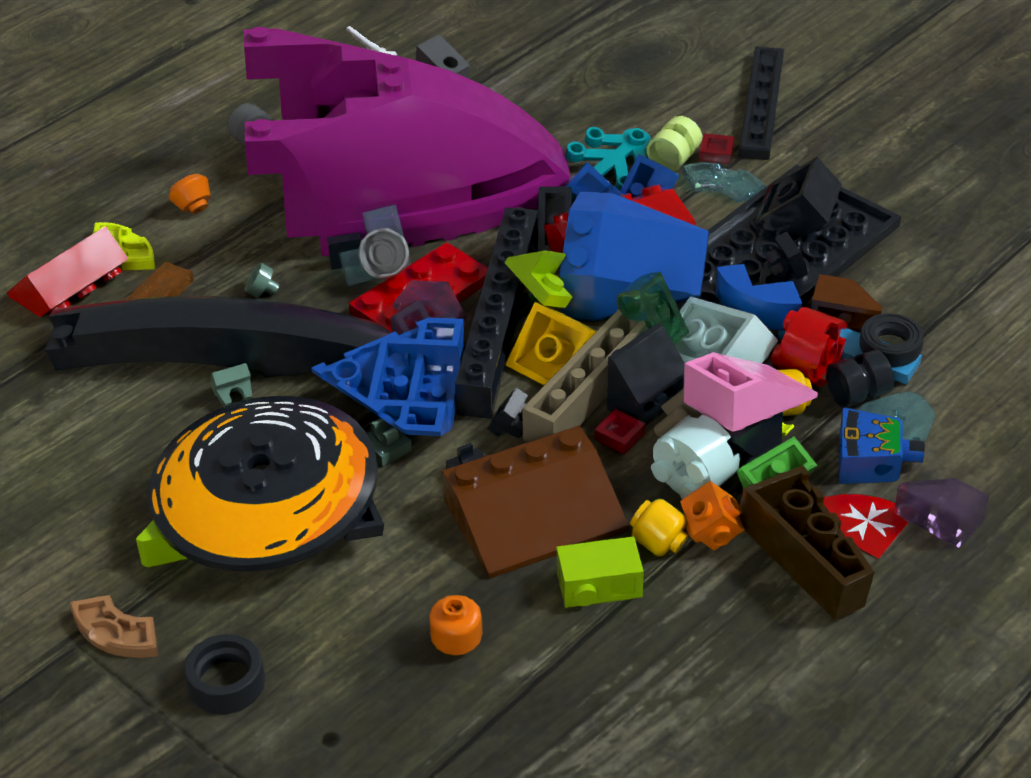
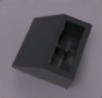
M660 323L655 324L645 332H641L635 339L622 348L615 350L608 357L607 410L612 413L617 409L646 423L645 426L663 414L664 410L661 406L684 388L685 362L664 326Z

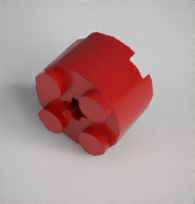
M808 307L800 308L798 312L790 310L783 323V330L786 332L782 343L777 344L772 353L771 363L777 365L778 370L797 369L803 373L805 378L810 380L811 385L819 388L825 386L827 382L823 377L826 374V368L829 364L841 359L846 339L840 337L841 329L845 330L847 328V323L842 319Z

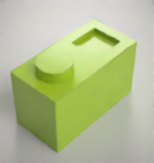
M634 536L557 546V575L565 608L643 598L644 571Z

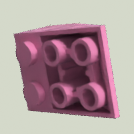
M712 352L684 363V403L701 414L717 421L724 428L732 432L742 430L746 426L763 419H769L775 414L790 408L798 407L802 403L817 398L818 392L771 366Z

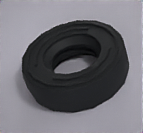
M893 313L878 314L867 319L860 331V349L863 353L874 349L881 351L886 356L891 367L908 365L915 361L922 352L923 331L919 324L909 317ZM895 335L902 338L905 342L903 344L891 345L880 341L878 337Z

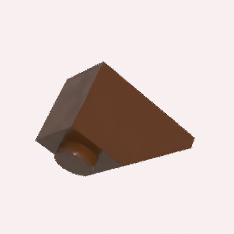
M819 274L811 309L844 320L847 323V329L860 333L867 319L882 314V306L854 280Z

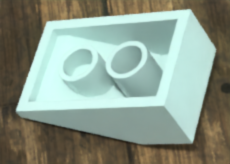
M690 297L666 329L685 363L712 352L763 363L778 342V339L756 315Z

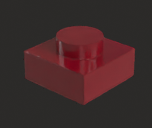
M704 133L699 161L730 165L735 136Z
M615 409L595 428L594 440L625 455L645 435L646 423Z

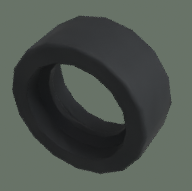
M221 634L205 639L191 650L187 655L184 665L190 698L199 708L207 712L230 714L241 711L253 704L263 692L266 678L260 650L251 640L240 635ZM239 662L249 668L247 674L234 684L211 686L201 681V677L206 670L219 663Z

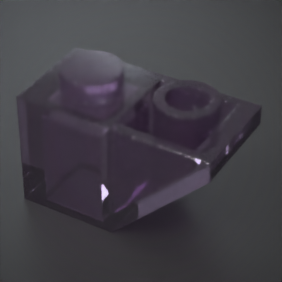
M956 478L902 482L897 489L894 513L902 516L906 521L912 522L936 535L938 538L961 548L984 522L989 495Z

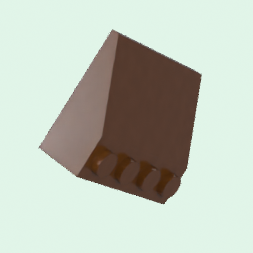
M580 425L442 470L444 502L489 579L556 556L557 546L595 542L629 530L628 522L599 455Z

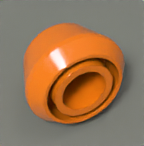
M201 174L189 175L176 182L170 188L169 200L183 212L197 214L209 206L207 203L211 198L207 177Z

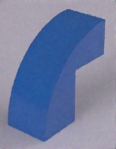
M744 264L717 267L716 296L721 304L756 315L768 329L783 330L784 319L790 310L798 312L802 308V302L793 281L752 286Z

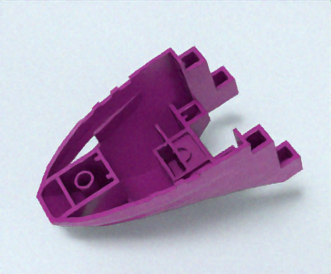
M265 27L244 29L247 80L279 78L282 120L269 121L259 119L245 122L248 175L282 173L287 237L320 236L321 256H329L327 237L359 232L362 240L369 232L381 228H388L402 235L407 243H412V247L425 245V241L443 238L444 241L456 239L458 235L475 232V234L501 225L505 207H521L535 210L539 208V187H566L565 185L571 178L566 153L558 141L523 109L478 82L452 71L409 58L282 29H267Z

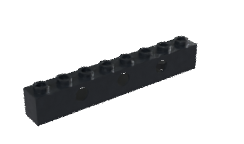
M505 207L455 382L456 412L459 416L492 419L526 286L505 264V261L508 257L536 251L538 244V210Z

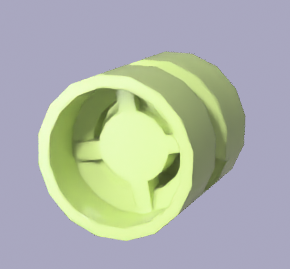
M675 116L662 127L661 131L649 141L646 151L648 159L667 167L673 172L679 170L701 145V130L694 121L687 117Z

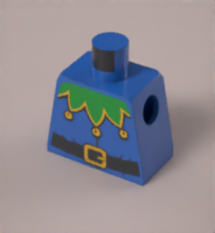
M843 408L839 432L838 483L895 482L900 477L902 461L923 463L925 442L903 439V421L899 418Z

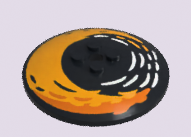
M268 396L236 402L219 408L193 422L164 449L155 464L149 481L148 502L151 515L163 539L178 553L199 564L221 570L249 572L284 567L324 551L339 541L358 523L370 505L376 489L378 468L375 451L371 440L359 423L345 412L329 404L294 396ZM258 465H268V467L263 470L253 469Z

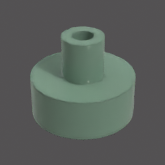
M260 262L249 276L244 291L256 298L263 291L273 296L279 288V284L271 280L273 269Z

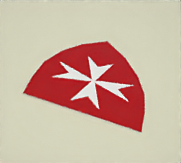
M863 494L832 495L824 497L823 500L830 513L835 512L842 522L840 529L844 535L852 537L860 550L878 559L917 514L889 500Z

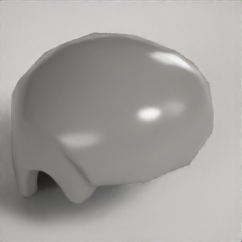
M388 228L369 232L361 240L358 250L361 267L369 275L378 279L397 277L406 268L410 256L408 244L404 237Z

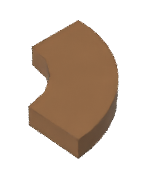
M110 595L70 602L77 628L92 645L107 653L122 657L149 658L158 656L153 617H134L122 613L114 606Z

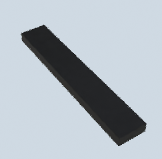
M755 47L739 157L770 160L784 58L783 48Z

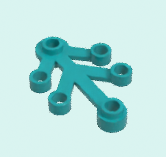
M590 127L586 130L584 141L586 145L593 148L600 147L601 145L619 147L616 149H586L580 142H570L567 146L566 158L575 163L582 160L600 161L593 168L602 176L614 168L616 176L615 187L620 191L628 176L625 158L631 155L635 161L638 154L646 157L647 145L651 140V136L639 128L628 129L623 134H604L602 129ZM572 192V200L575 201L577 196Z

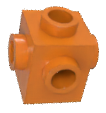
M711 480L680 501L687 519L686 531L696 543L702 542L715 551L745 531L739 517L742 514L740 505L732 495L728 494Z

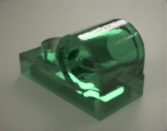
M661 272L644 274L638 277L618 294L616 303L618 309L626 318L631 321H644L648 329L660 323L664 326L674 345L689 333Z

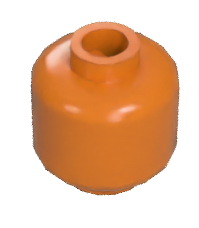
M452 595L438 600L432 606L429 614L430 635L432 643L439 651L456 656L466 654L479 645L483 634L482 616L480 608L474 600L466 596Z

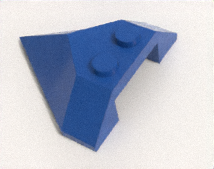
M428 317L416 322L417 327L400 335L395 331L344 353V359L328 366L323 362L311 367V370L314 374L404 434L443 436L452 429L456 410L455 382L463 357L464 322L463 319Z

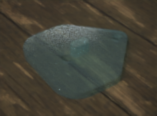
M901 392L867 402L859 409L860 411L899 418L903 421V439L926 442L935 420V412L925 399L912 392Z

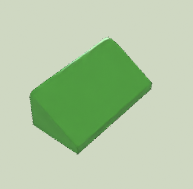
M794 436L739 468L737 474L744 489L804 465L810 476L817 464Z

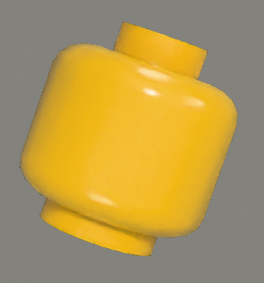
M657 499L652 503L646 500L630 521V525L633 526L632 537L634 536L638 543L656 556H663L669 550L676 554L689 537V534L684 531L687 525L686 516L663 499Z

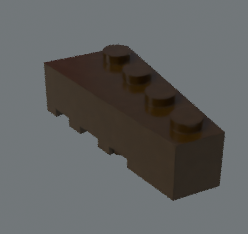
M804 465L744 488L740 503L742 514L739 517L745 532L834 620L865 607L875 572L852 537H846L840 529L842 522L836 513H830L824 505V495L818 486L813 487L808 480L809 473Z

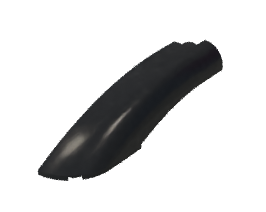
M169 296L54 309L49 315L54 328L45 351L55 370L114 363L152 361L185 362L234 367L246 363L249 371L261 372L265 378L311 373V367L323 362L328 366L344 359V353L391 333L382 325L370 320L303 305L237 297Z

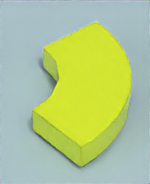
M96 222L94 224L93 233L106 226L128 257V260L121 264L122 271L155 269L153 249L145 237L132 233L131 228L123 225Z

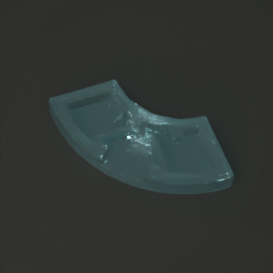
M692 163L683 166V176L695 192H720L730 196L737 203L749 200L767 187L756 176L740 168L736 172L721 168L719 163Z

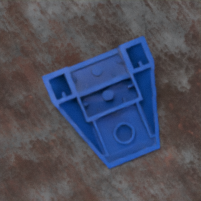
M580 191L569 209L563 253L566 256L560 267V279L563 281V287L572 296V299L566 308L561 307V313L576 321L598 322L606 320V317L612 316L638 288L669 300V305L687 301L690 297L700 298L709 231L613 193Z

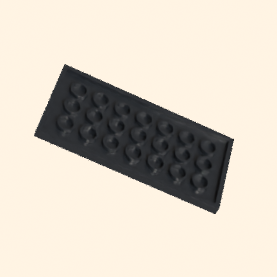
M796 164L794 167H792L778 179L784 177L785 175L789 174L790 172L794 171L800 166ZM767 186L708 229L709 239L701 297L697 299L722 305L716 296L717 267L744 264L752 286L793 281L803 305L813 297L819 274L838 277L899 228L901 216L841 187L837 196L838 201L833 207L830 216L831 221L825 228L820 231L814 230L805 236L789 234L800 250L809 274L796 280L789 270L784 276L776 278L770 270L771 265L765 255L772 250L779 249L775 237L783 234V232L757 228L753 223L767 191ZM687 301L670 304L668 306V317L674 319Z

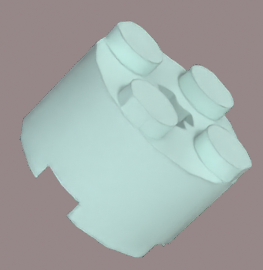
M688 415L657 440L653 446L655 462L651 465V470L657 480L666 482L684 499L710 480L719 487L725 483L739 468V453L733 455L727 443L731 436L717 421L707 415H701L699 418H693Z

